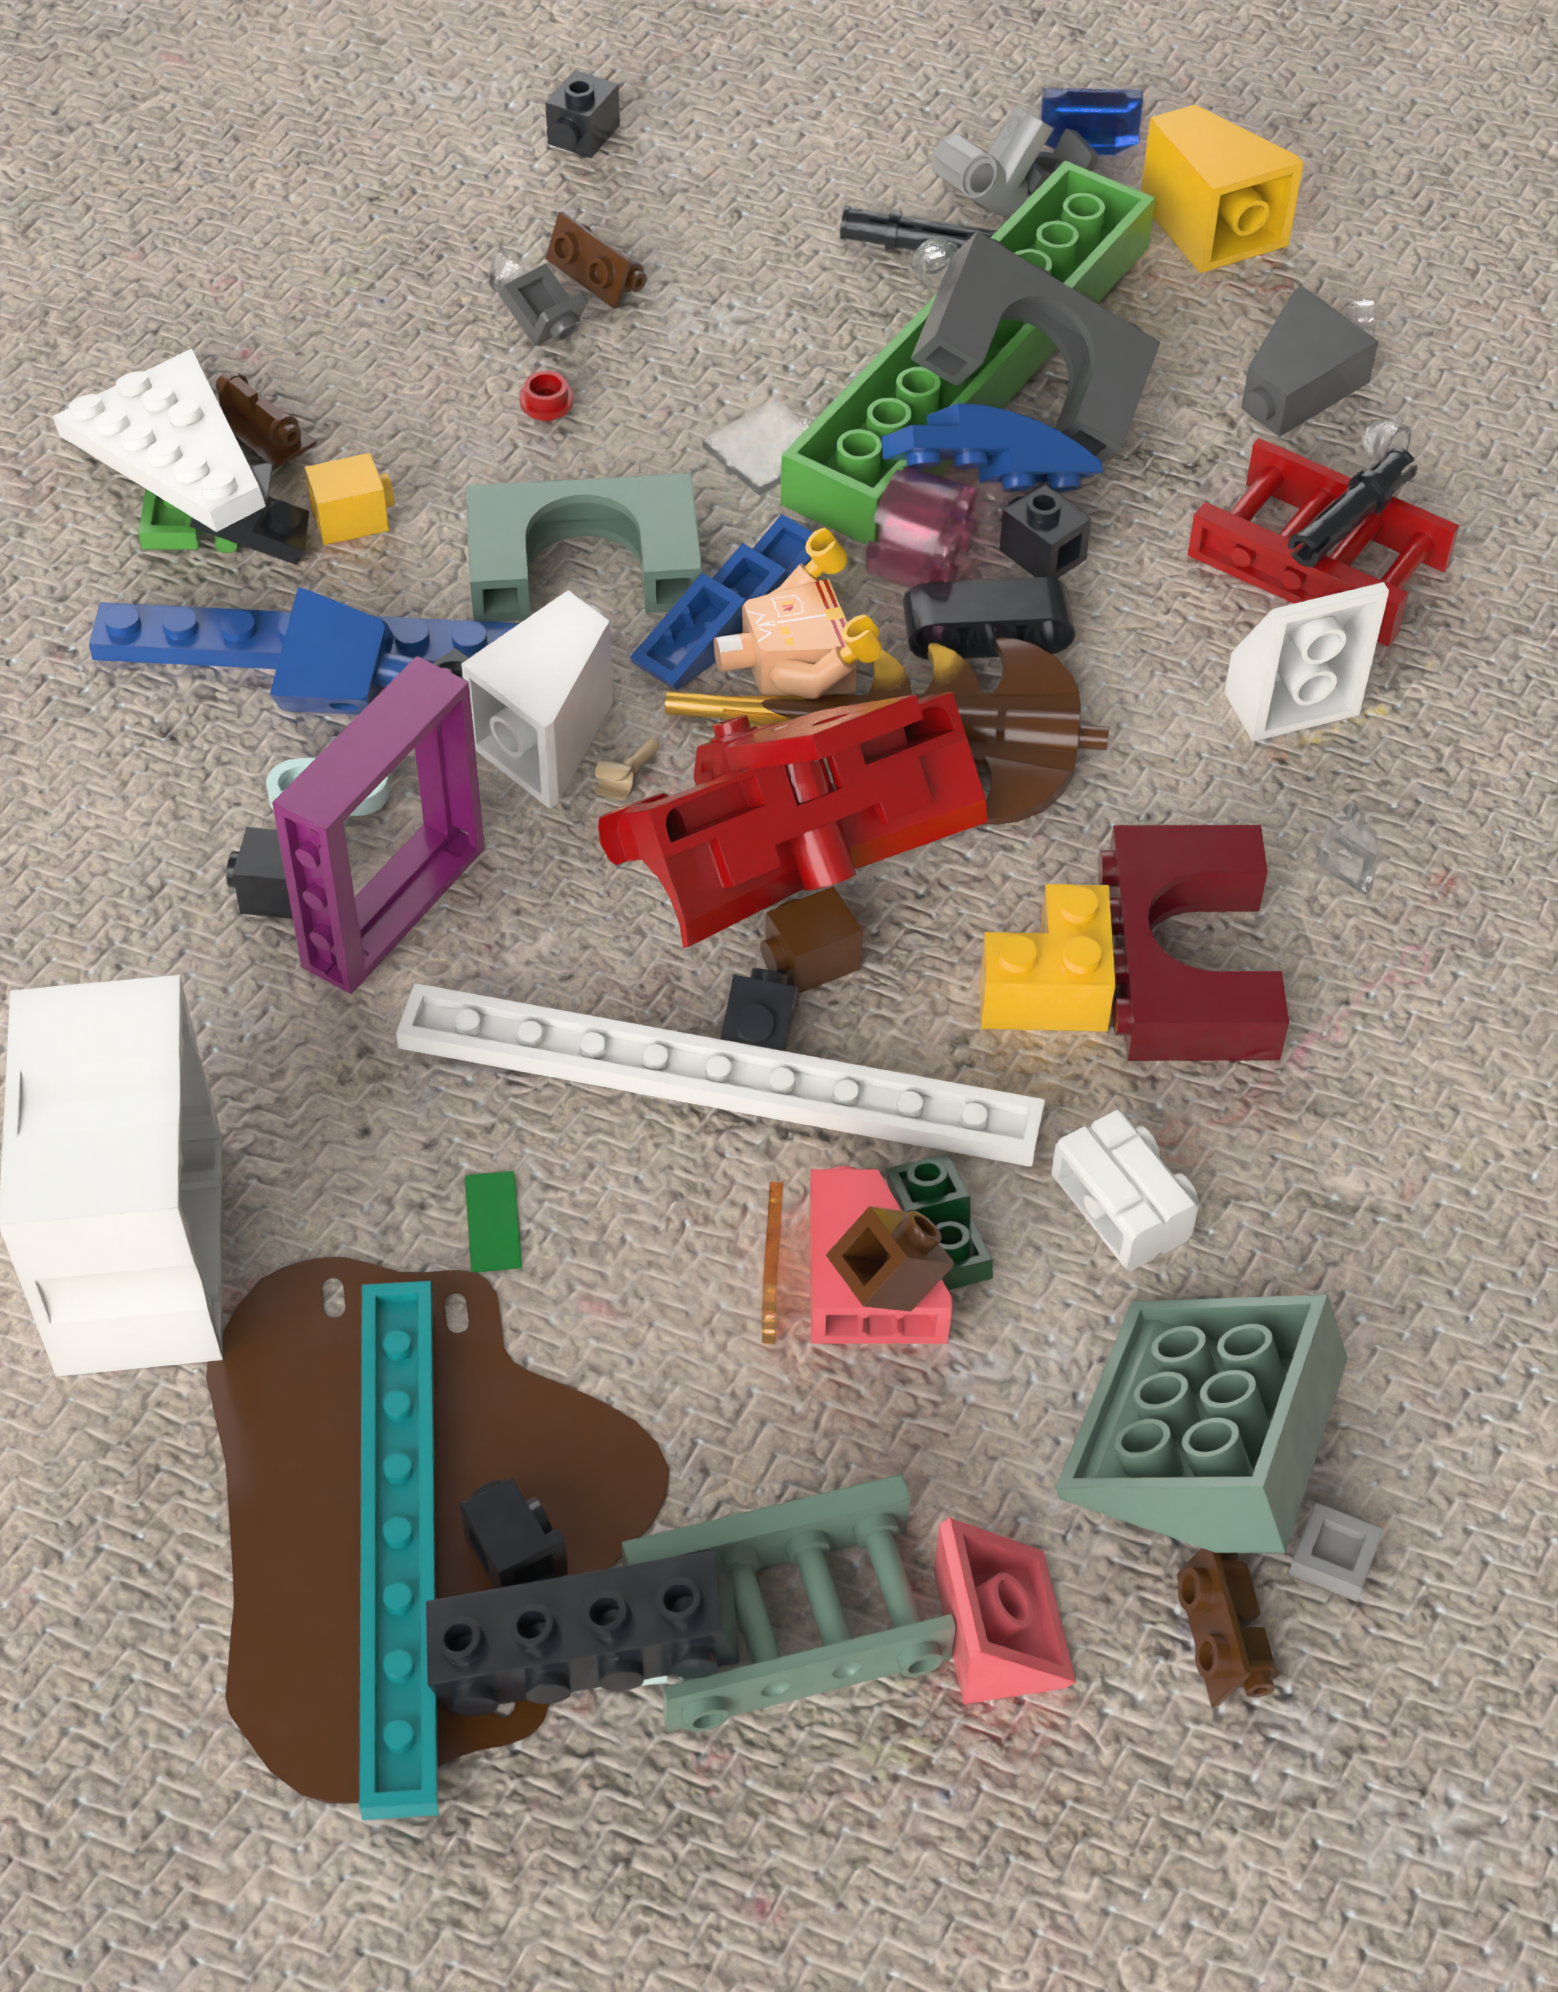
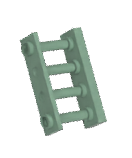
M902 1474L622 1542V1566L716 1550L733 1580L735 1609L752 1664L702 1678L688 1679L679 1677L680 1683L664 1686L663 1720L667 1733L683 1728L691 1732L711 1730L723 1724L730 1716L897 1673H902L907 1677L921 1676L934 1671L944 1661L951 1660L956 1630L952 1614L922 1620L895 1542L897 1535L907 1532L911 1501ZM859 1545L862 1548L868 1549L894 1628L852 1639L825 1556L832 1551ZM789 1562L793 1565H798L823 1646L781 1657L756 1573L759 1569Z

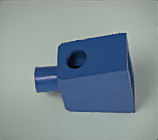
M298 587L270 695L279 709L285 711L359 715L377 697L381 689L385 688L414 658L391 653L394 636L388 623L382 619L308 589Z

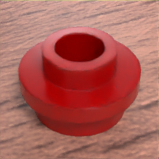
M539 371L530 375L525 380L519 394L520 407L526 415L542 421H552L566 415L572 409L574 396L572 388L561 374L553 371Z

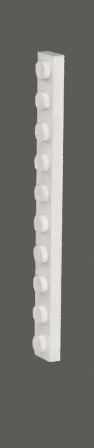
M417 983L413 985L396 1032L399 1049L1029 1167L1033 1165L1045 1099Z

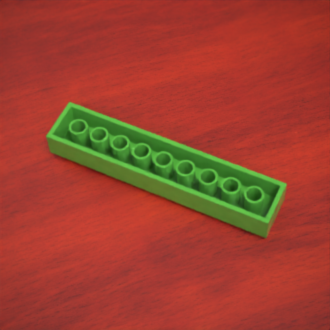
M1064 161L991 238L1001 242L1006 249L1034 266L1047 270L1052 277L1080 294L1091 297L1098 304L1149 248L1155 197ZM935 295L781 455L780 505L875 549L954 462L941 460V465L936 467L909 469L907 468L906 460L883 459L881 437L911 425H927V415L957 403L985 405L1002 409L1058 347L1043 331L1031 324L1018 320L999 321L983 364L957 387L911 360L935 300Z

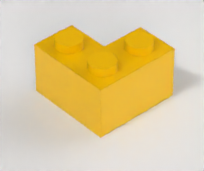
M1046 884L1040 933L984 932L979 977L981 1029L1108 1032L1115 990L1109 885Z

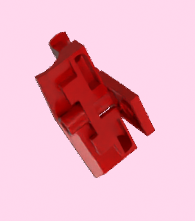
M952 691L928 695L921 699H917L916 694L824 709L779 724L750 725L747 715L724 720L712 726L715 737L711 738L710 742L697 746L693 775L695 787L671 796L665 793L657 794L608 812L599 817L597 828L600 845L610 862L617 866L627 861L642 860L658 877L671 899L680 925L683 948H686L803 889L804 891H811L840 883L855 876L856 869L987 823L988 819L985 794ZM823 758L827 759L834 783L830 781Z

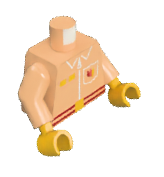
M827 528L815 531L808 538L805 549L812 560L807 565L800 563L780 587L769 594L745 602L742 606L743 633L714 638V653L719 672L751 668L759 692L763 696L796 695L817 699L822 695L856 692L857 659L862 663H871L879 658L882 650V644L878 640L880 631L868 615L857 616L847 623L830 580H821L819 578L823 572L830 575L840 572L847 563L846 551Z

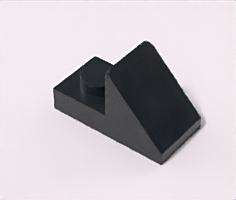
M264 463L252 466L250 469L260 487L266 507L218 532L193 517L190 518L189 527L297 565L305 552L309 511L269 496L273 464Z

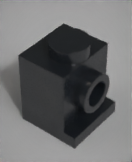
M513 1478L507 1481L499 1479L488 1482L478 1488L469 1499L460 1503L465 1539L494 1589L563 1577L568 1574L566 1544L559 1528L554 1531L552 1530L547 1514L537 1498L534 1497L525 1501Z

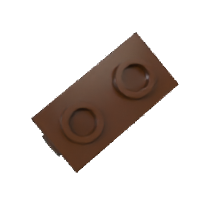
M563 211L558 212L546 260L613 309L618 308L622 293L630 291L639 292L643 289L647 282V276L644 274V268L640 263L631 261L592 233V230L587 225L578 223Z
M225 372L217 379L216 388L218 390L219 405L236 440L264 463L273 464L272 470L317 445L316 440L299 427L295 417L291 414H283L248 385L246 377L241 373Z
M1201 1548L1177 1573L1178 1598L1182 1608L1187 1612L1196 1647V1667L1199 1674L1204 1678L1211 1707L1219 1706L1238 1687H1244L1248 1697L1256 1698L1268 1695L1275 1690L1273 1680L1278 1676V1669L1276 1663H1274L1265 1627H1241L1239 1621H1255L1261 1615L1250 1576L1249 1565L1246 1562L1240 1561L1238 1553H1215Z

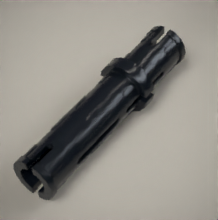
M846 205L841 219L840 239L885 245V251L896 252L897 248L952 256L977 231L991 238L997 230L978 229L946 222L902 216V210L891 209L890 214L852 208Z
M1395 447L1390 449L1370 470L1366 472L1361 470L1355 474L1348 482V488L1344 493L1289 539L1288 549H1294L1301 542H1304L1296 551L1291 553V556L1299 564L1305 567H1313L1370 514L1374 512L1376 514L1381 513L1391 503L1392 495L1417 474V465H1411L1406 471L1401 472L1415 460L1414 457L1403 448Z

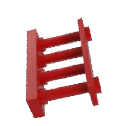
M1258 437L1253 443L1246 485L1249 486V489L1230 512L1207 502L1202 504L1194 514L1187 555L1293 604L1384 582L1389 589L1377 642L1389 647L1399 633L1409 593L1402 590V588L1421 563L1441 572L1447 570L1460 525L1392 496L1391 503L1381 513L1376 514L1374 512L1364 519L1340 542L1329 557L1325 555L1315 566L1305 567L1291 556V553L1296 551L1301 544L1294 549H1288L1289 539L1344 493L1348 488V482L1351 478ZM1271 496L1299 508L1279 534L1250 522ZM1370 541L1400 553L1381 579L1351 567Z

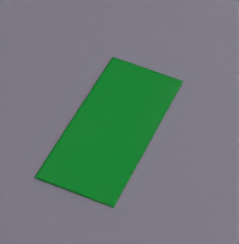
M514 1171L465 1175L471 1273L522 1268Z

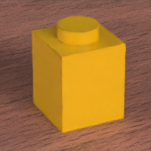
M370 453L304 467L310 509L323 545L389 531L386 508L395 506L394 493L388 474L378 475Z

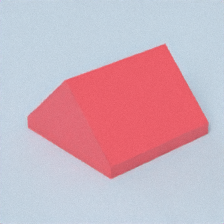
M948 1518L940 1523L934 1576L943 1616L952 1614L956 1625L952 1656L963 1704L1064 1689L1076 1683L1044 1551L953 1518Z

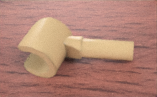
M648 739L635 753L626 758L623 763L600 759L595 769V776L600 778L594 794L618 800L628 799L633 788L635 774L659 750L658 743L654 739Z

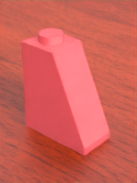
M851 1166L811 1169L809 1197L811 1344H948L952 1300L951 1294L942 1279L911 1312L863 1307L826 1256L829 1250L869 1206L902 1211L879 1170L856 1169Z

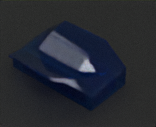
M1042 88L1039 119L1054 128L1045 145L1055 149L1066 129L1076 130L1098 155H1116L1138 144L1143 105L1142 89Z

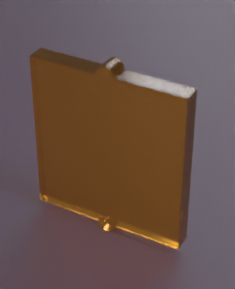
M770 1182L762 1294V1344L775 1345L782 1254L784 1182Z

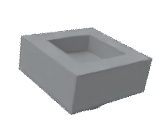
M1315 1502L1288 1575L1358 1602L1384 1528Z

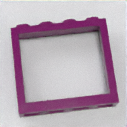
M418 656L272 802L301 967L350 994L361 985L485 850L469 682L452 674L450 669L440 668ZM415 748L424 824L354 897L343 822Z

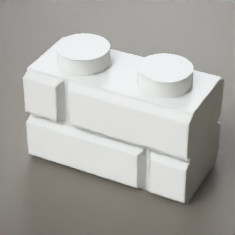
M1117 1109L1094 1121L1089 1128L1084 1126L1060 1138L1058 1143L1055 1144L1051 1175L1126 1270L1131 1272L1155 1259L1159 1253L1165 1254L1188 1242L1189 1238L1193 1235L1199 1207V1200L1194 1186L1185 1175L1181 1173L1173 1175L1160 1159V1151L1153 1135L1143 1126L1135 1128L1122 1111Z

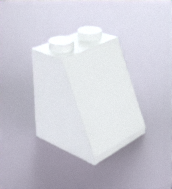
M569 590L461 664L462 677L469 682L475 751L549 809L560 802L613 704L610 621L598 607L586 604Z

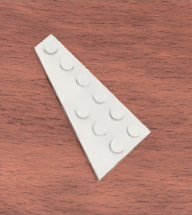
M192 349L145 372L139 371L126 374L117 380L116 386L97 395L81 396L69 404V409L52 416L59 436L216 532L266 507L260 487Z

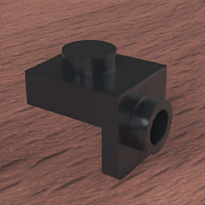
M752 968L750 977L733 975L720 1040L786 1052L794 1009L799 1006L801 996L796 986L787 985L789 976L784 973L761 968Z

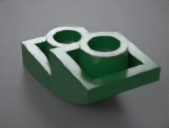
M949 1154L886 1168L888 1187L901 1210L904 1212L916 1211L921 1213L939 1230L942 1237L939 1243L955 1263L942 1278L946 1288L950 1290L993 1279V1259L970 1215V1195Z

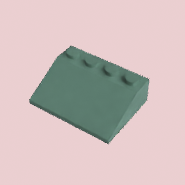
M1328 1294L1132 1301L1057 1483L1056 1491L1059 1499L1215 1553H1286L1348 1359Z

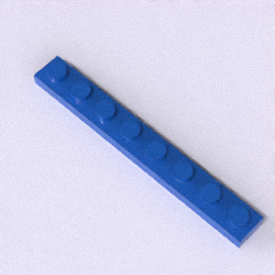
M100 602L89 647L92 660L276 669L291 612ZM375 616L388 623L394 636L391 653L412 658L418 656L430 663H434L454 648L470 658L520 624Z

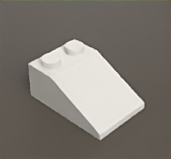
M1384 582L1272 609L1231 652L1224 694L1252 742L1360 715L1389 589Z

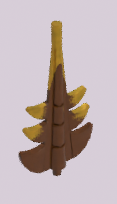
M1005 637L998 638L996 640V651L1002 662V678L992 693H981L977 676L969 663L955 651L940 644L931 643L928 646V657L933 666L932 681L923 694H916L917 699H921L928 695L953 691L974 762L986 767L991 780V788L986 799L988 822L984 824L999 825L1019 822L1045 811L1062 796L1072 780L1076 765L1077 748L1107 750L1109 727L1079 724L1081 702L1078 688L1073 676L1054 655L1028 642ZM881 650L879 658L872 662L874 677L868 694L822 695L817 699H810L796 695L722 696L667 691L665 714L730 719L747 715L750 724H779L824 709L914 694H912L910 680L904 667L892 655Z

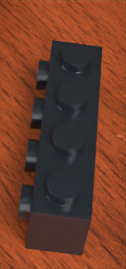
M716 1550L426 1601L427 1684L450 1713L456 1712L464 1716L487 1715L496 1711L498 1705L524 1700L540 1704L557 1703L569 1698L571 1692L599 1687L610 1691H627L641 1686L645 1679L676 1675L688 1679L702 1678L713 1674L720 1666L739 1663L733 1580Z

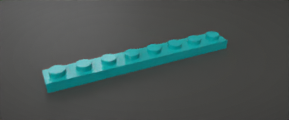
M431 1281L362 1285L359 1809L362 1820L439 1815L438 1697L427 1684L426 1601L436 1599L433 1292Z

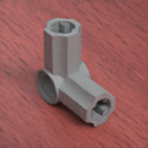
M1016 106L989 153L957 133L946 140H940L932 154L934 158L933 172L961 190L966 197L997 215H1012L1021 207L1026 199L1028 184L1025 176L1054 128L1021 107Z

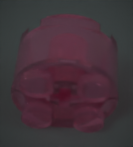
M903 466V471L897 470L885 488L873 522L881 524L879 543L868 541L866 551L867 573L908 588L926 582L956 581L958 567L954 564L959 551L968 553L977 534L979 522L977 519L971 518L976 505L978 490L970 488L969 485L907 466Z

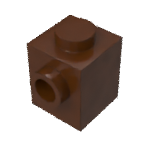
M833 886L802 899L788 900L777 908L766 912V939L760 943L761 954L768 970L788 975L787 985L796 986L801 993L861 969L863 930Z
M869 1206L826 1254L863 1307L911 1312L955 1265L939 1243L942 1239L939 1230L927 1217L916 1211L904 1212Z

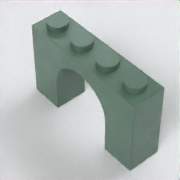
M691 473L466 485L469 571L474 621L526 620L530 617L529 570L532 562L548 546L571 537L595 536L606 538L623 545L633 553L641 567L645 613L669 612L702 573Z

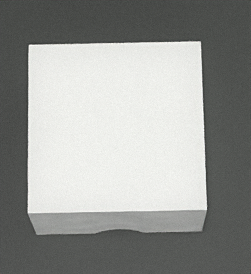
M180 975L10 990L0 1182V1231L55 1376L223 1360L221 1252L222 1133L208 1080L201 1063L196 1035Z

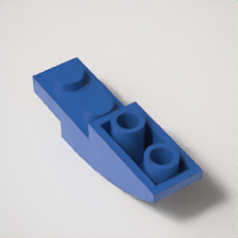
M957 403L927 415V425H911L881 437L884 460H906L907 468L909 469L936 467L941 465V460L954 461L955 469L978 468L980 483H1002L1004 492L1027 491L1036 488V484L1043 483L1048 484V487L1054 492H1068L1082 488L1081 480L1103 473L1102 461L1062 432L1036 419L1009 410L985 405Z

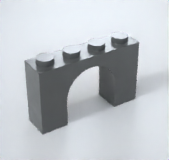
M977 231L952 255L911 360L958 387L983 364L999 321L1018 320L1037 327L1058 347L1068 370V393L1054 429L1081 444L1103 463L1123 446L1160 342L1142 332L1137 325L1124 321L1101 307L1091 297L1080 294L1052 277L1047 270L1034 266L1006 249L1001 242L988 238Z

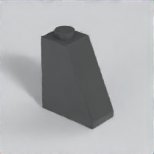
M1301 286L1293 291L1248 367L1241 409L1280 437L1370 383L1379 341Z

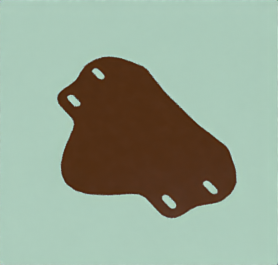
M347 1257L314 1258L284 1266L262 1278L237 1305L223 1331V1360L208 1361L206 1380L225 1459L234 1603L225 1698L230 1716L269 1771L301 1796L326 1803H359L362 1285L431 1281L436 1599L494 1589L465 1539L460 1507L461 1502L469 1499L478 1488L488 1482L499 1479L507 1481L513 1478L525 1501L534 1497L538 1499L547 1514L552 1530L554 1531L559 1528L565 1539L568 1574L565 1576L608 1569L622 1557V1542L640 1538L652 1525L666 1498L669 1467L658 1443L634 1419L608 1404L574 1388L533 1373L513 1362L504 1348L497 1293L487 1279L474 1272L462 1270L398 1272ZM331 1278L340 1280L344 1290L345 1310L341 1316L336 1318L328 1317L323 1310L322 1285ZM453 1293L463 1295L467 1304L469 1323L466 1330L460 1333L452 1332L447 1326L445 1299ZM438 1698V1768L451 1759L476 1751L509 1745L527 1738L536 1732L543 1723L549 1704L524 1700L515 1702L513 1712L505 1717L498 1716L494 1712L483 1716H464L456 1712L450 1713Z

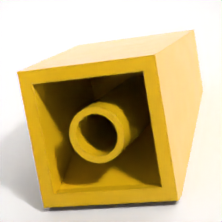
M1194 104L1150 117L1141 192L1155 197L1154 220L1198 272L1203 273L1289 246L1304 162L1298 155Z

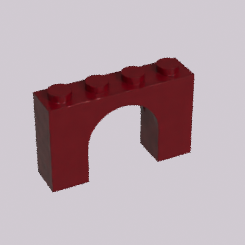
M1113 825L1110 849L1099 851L1098 881L1099 885H1109L1111 928L1112 935L1115 936L1116 946L1113 947L1115 985H1120L1121 997H1115L1113 1002V1030L1115 1036H1125L1127 1061H1261L1281 1059L1289 1026L1282 971H1208L1194 968L1177 961L1167 954L1156 942L1151 932L1162 921L1182 913L1259 912L1268 873L1261 825Z

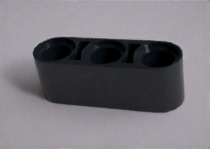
M1031 577L926 582L912 587L903 599L909 649L915 656L922 659L930 660L928 657V646L931 643H937L949 648L963 659L999 657L996 651V640L1000 637L1018 639L1037 645L1050 654L1059 653L1067 649L1075 638L1067 587L1062 581L1055 578Z

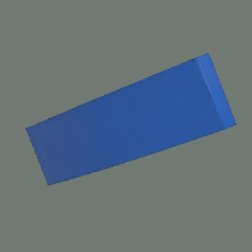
M781 514L753 548L742 543L713 578L701 573L630 656L632 663L674 690H678L716 663L714 638L743 633L742 606L745 602L774 591L780 587L800 563L807 565L812 560L805 547L808 538L813 532Z

